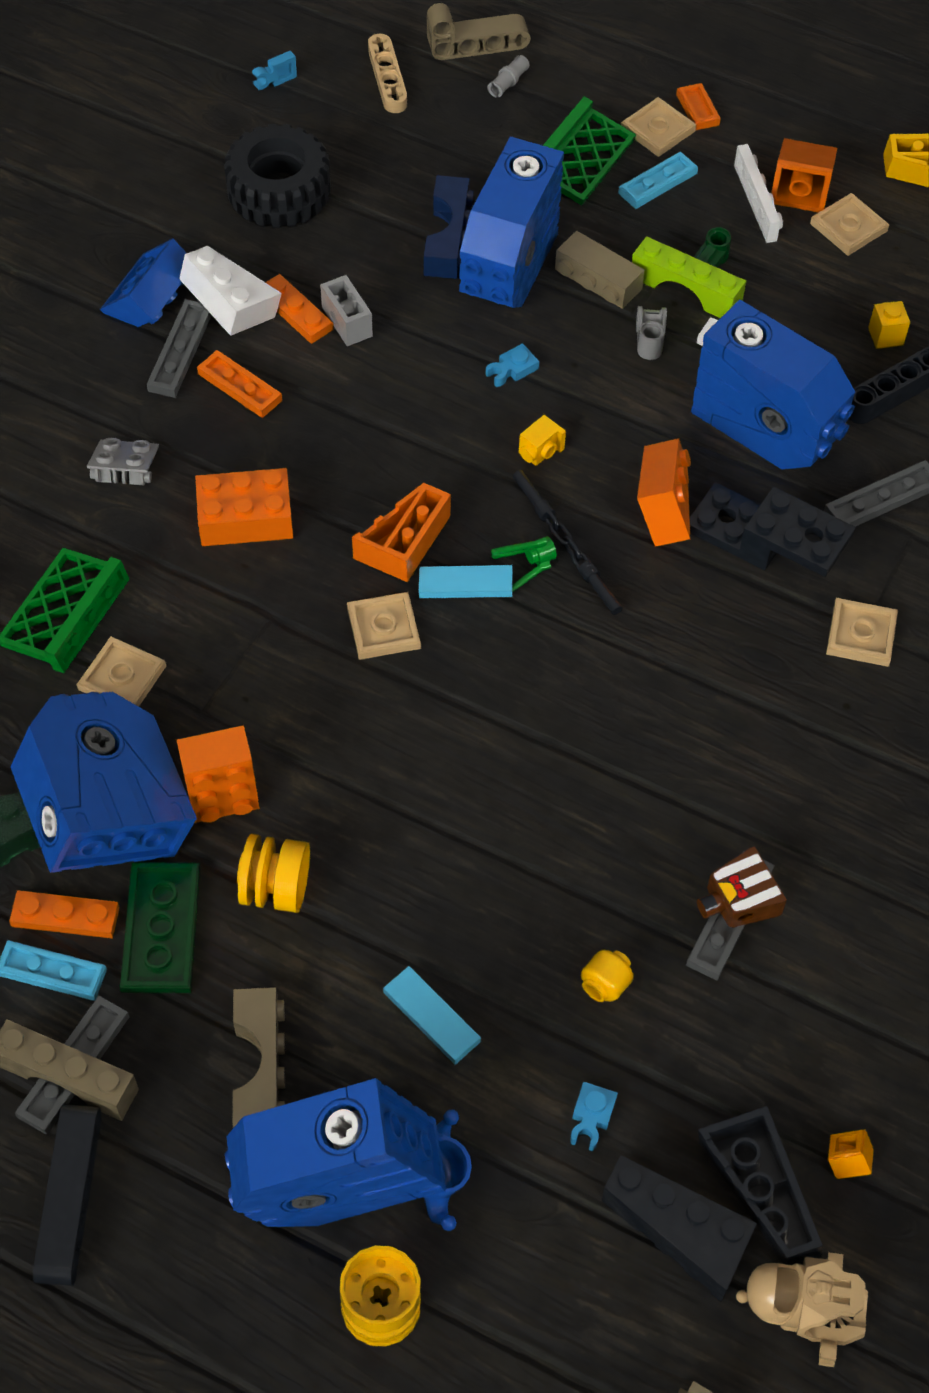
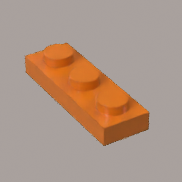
M281 274L265 282L282 293L277 313L311 344L334 330L333 322Z
M218 350L197 366L198 375L261 418H264L282 402V393Z
M17 890L9 922L11 927L113 939L120 907L118 902Z

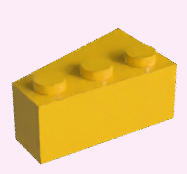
M890 134L883 153L886 177L929 187V134Z

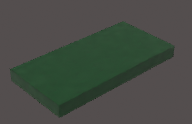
M132 862L120 980L121 993H191L200 881L199 863Z

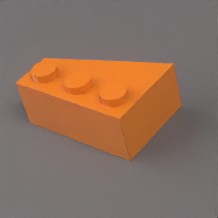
M679 438L644 446L637 500L655 547L690 540L688 467H690L691 461L688 450L682 449Z
M422 483L397 502L395 508L384 517L380 515L374 520V524L363 533L358 532L352 537L353 559L408 582L450 518L451 494Z

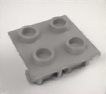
M117 438L100 440L87 464V468L90 469V478L95 479L96 482L112 483L113 481L118 484L120 471H122L123 484H127L128 477L129 484L144 486L145 483H151L152 472L148 470L159 448V444L150 443L146 440L127 442L120 441Z

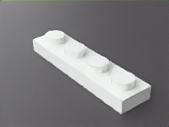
M748 144L738 145L734 167L766 243L775 242L778 238L779 229L783 227L781 213L775 209L773 194L769 193L766 188V179L763 173L760 174L756 155H752Z

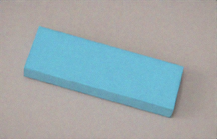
M680 151L619 186L618 194L637 209L696 175L698 166Z
M512 565L420 567L419 598L512 597Z
M7 940L0 957V977L93 1001L97 998L107 972L106 965L10 940Z
M410 966L383 988V993L455 1065L481 1042V1037Z

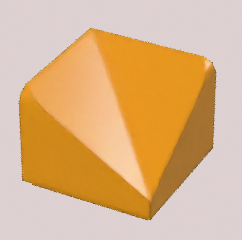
M866 1129L830 1135L828 1161L837 1179L872 1174L873 1146Z

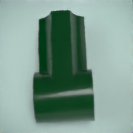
M722 227L710 229L707 232L706 241L694 255V258L715 267L725 263L729 258L730 232Z

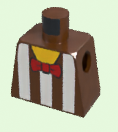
M754 846L710 875L707 885L709 895L697 899V906L704 918L721 913L727 925L733 928L782 915L787 899Z

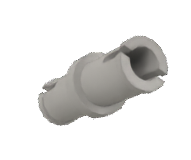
M518 55L508 66H503L498 76L488 84L489 93L497 98L501 97L509 87H513L519 81V77L528 70L530 66L528 59L523 55Z

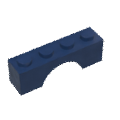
M436 176L433 195V215L443 219L449 225L441 232L427 235L424 251V276L457 279L461 263L460 249L465 234L464 229L467 227L471 210L467 209L468 207H473L474 190H469V178Z

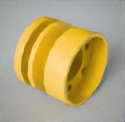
M250 834L244 851L241 854L237 871L239 904L250 906L255 895L256 907L263 908L269 894H273L275 910L299 913L307 886L310 844L304 841L285 839L280 853H276L273 837L267 836L262 846L261 836Z
M375 1245L360 1250L348 1260L341 1274L340 1299L345 1325L356 1339L370 1346L386 1347L401 1342L414 1330L420 1318L421 1279L416 1264L406 1253L391 1246ZM380 1298L382 1302H387L388 1305L382 1307L380 1303H375V1299Z

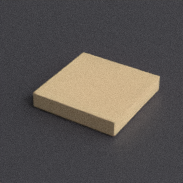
M659 97L621 122V126L636 134L635 140L658 157L696 131V124Z
M852 193L812 216L810 222L814 228L847 256L883 235L889 228V224Z
M408 592L347 602L359 660L421 649V642Z
M836 598L826 654L889 667L898 610Z
M110 636L77 683L79 691L86 694L89 692H98L99 694L102 692H114L139 707L166 668V662L159 657Z

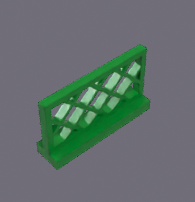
M585 96L543 145L563 151L564 154H574L576 161H562L563 174L560 186L562 187L561 193L580 205H583L636 137L635 133L591 108L593 101ZM591 119L601 124L602 128L590 129L589 121ZM611 135H619L626 140L613 143ZM605 136L607 143L595 144L593 137ZM587 137L589 144L577 145L575 138ZM597 151H610L611 158L600 159ZM592 152L593 159L582 160L580 153ZM596 167L598 174L586 175L584 168ZM578 168L580 176L568 177L566 169ZM583 183L584 192L581 194L572 189L571 184Z
M62 548L1 632L0 646L48 662L53 670L65 673L130 580L122 561L110 557L108 561H104ZM67 559L77 562V567L61 572V568ZM96 569L101 570L97 577L89 580L86 579L85 573ZM81 575L83 582L66 588L64 580ZM60 582L61 590L45 595L44 591L48 586ZM86 591L79 601L70 604L68 596ZM62 598L65 599V606L49 611L48 603ZM43 605L45 613L28 618L27 615L31 609ZM69 614L63 624L53 626L52 619ZM48 622L49 629L32 634V626ZM26 629L27 637L16 641L10 639L15 632ZM52 637L45 650L36 648L35 643Z

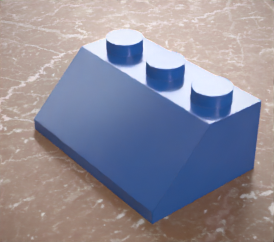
M173 238L143 253L100 310L108 316L136 327L147 323L154 324L163 315L162 308L170 304L178 295L176 292L178 287L184 285L179 278L184 255L187 252Z

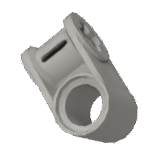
M642 306L637 308V352L644 359L655 360L662 355L667 307H662L661 310L643 309Z

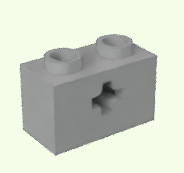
M347 275L320 284L322 309L333 322V326L346 346L373 337L372 313Z

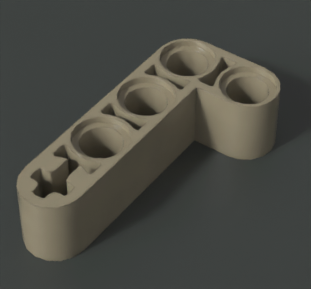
M434 4L427 11V38L432 55L438 60L520 50L525 48L531 40L525 19L520 14L453 22L449 7L446 4Z

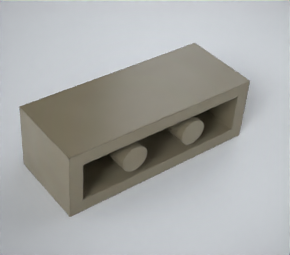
M578 231L574 232L556 250L555 270L622 309L643 288L645 272L643 268Z

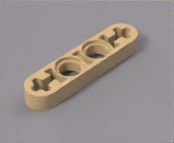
M374 34L368 39V52L384 108L391 113L403 112L407 108V92L392 41L385 34ZM382 62H388L391 65L380 66L379 64ZM394 80L396 83L386 84L384 81ZM395 94H396V99H397V100H394V99L392 98V95H395Z

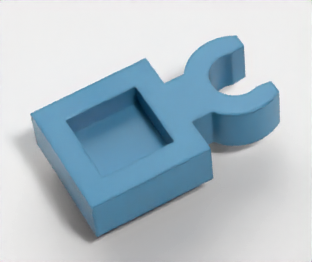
M287 51L269 59L267 67L253 69L252 74L257 78V80L253 81L255 87L258 90H263L270 83L275 87L296 78V56L291 51Z
M522 343L499 355V363L494 362L487 365L485 375L490 377L493 374H498L494 377V385L499 387L504 385L510 376L516 382L539 369L540 361Z
M583 1082L572 1119L581 1123L577 1124L572 1130L570 1140L572 1145L576 1144L578 1136L586 1134L591 1138L589 1150L594 1151L596 1149L599 1139L596 1127L607 1130L617 1099V1092Z

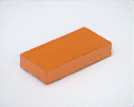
M702 83L677 88L676 96L688 119L696 124V130L720 125L721 118Z

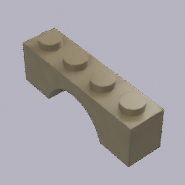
M276 987L233 989V1024L236 1036L250 1041L258 1048L262 1055L261 1064L255 1076L244 1086L233 1090V1128L244 1116L285 1105V1101H279V1089L285 1088V1067H279V1055H285V1034L278 1033V1021H285L284 1000H278Z
M6 1019L0 1030V1068L25 1079L37 1077L55 1083L78 1096L88 1106H100L102 1113L120 1121L123 1120L139 1091L134 1074Z

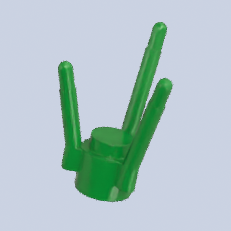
M548 536L535 541L502 546L491 550L493 559L525 553L530 564L535 563L538 565L513 583L512 592L540 572L550 569V561L557 557L555 545Z

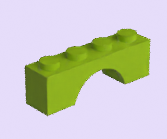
M646 236L633 253L632 263L645 270L643 284L655 288L658 284L665 281L680 283L697 295L705 312L721 318L739 299L743 301L746 280Z

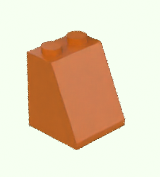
M784 138L771 192L774 197V204L818 213L824 210L837 148Z

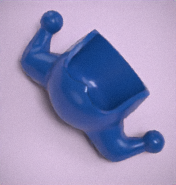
M447 1110L443 1115L444 1119L437 1124L446 1191L423 1198L430 1221L440 1224L443 1230L452 1231L455 1229L457 1222L454 1216L449 1215L448 1202L450 1196L459 1191L470 1178L472 1165L466 1148L459 1141L451 1138V1127L459 1120L458 1112Z

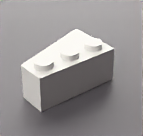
M209 246L184 255L179 279L230 336L275 318L282 295L281 292Z

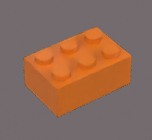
M287 468L195 476L198 527L202 546L293 539Z
M244 725L177 739L189 800L197 817L194 823L201 821L213 822L220 817L233 814L245 815L252 810L260 809L253 763Z

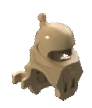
M828 1252V1259L805 1257L803 1265L798 1263L793 1265L780 1263L762 1264L752 1272L748 1280L747 1291L740 1290L736 1294V1298L740 1303L748 1301L752 1311L761 1320L770 1324L780 1325L784 1331L797 1332L798 1336L812 1342H820L818 1365L834 1367L837 1345L844 1346L865 1336L868 1291L865 1289L866 1283L858 1274L847 1273L842 1270L844 1254Z

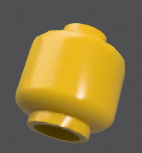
M601 950L596 953L581 973L584 991L598 1002H613L618 999L633 981V972L630 968L631 962L629 958L617 950L614 952Z

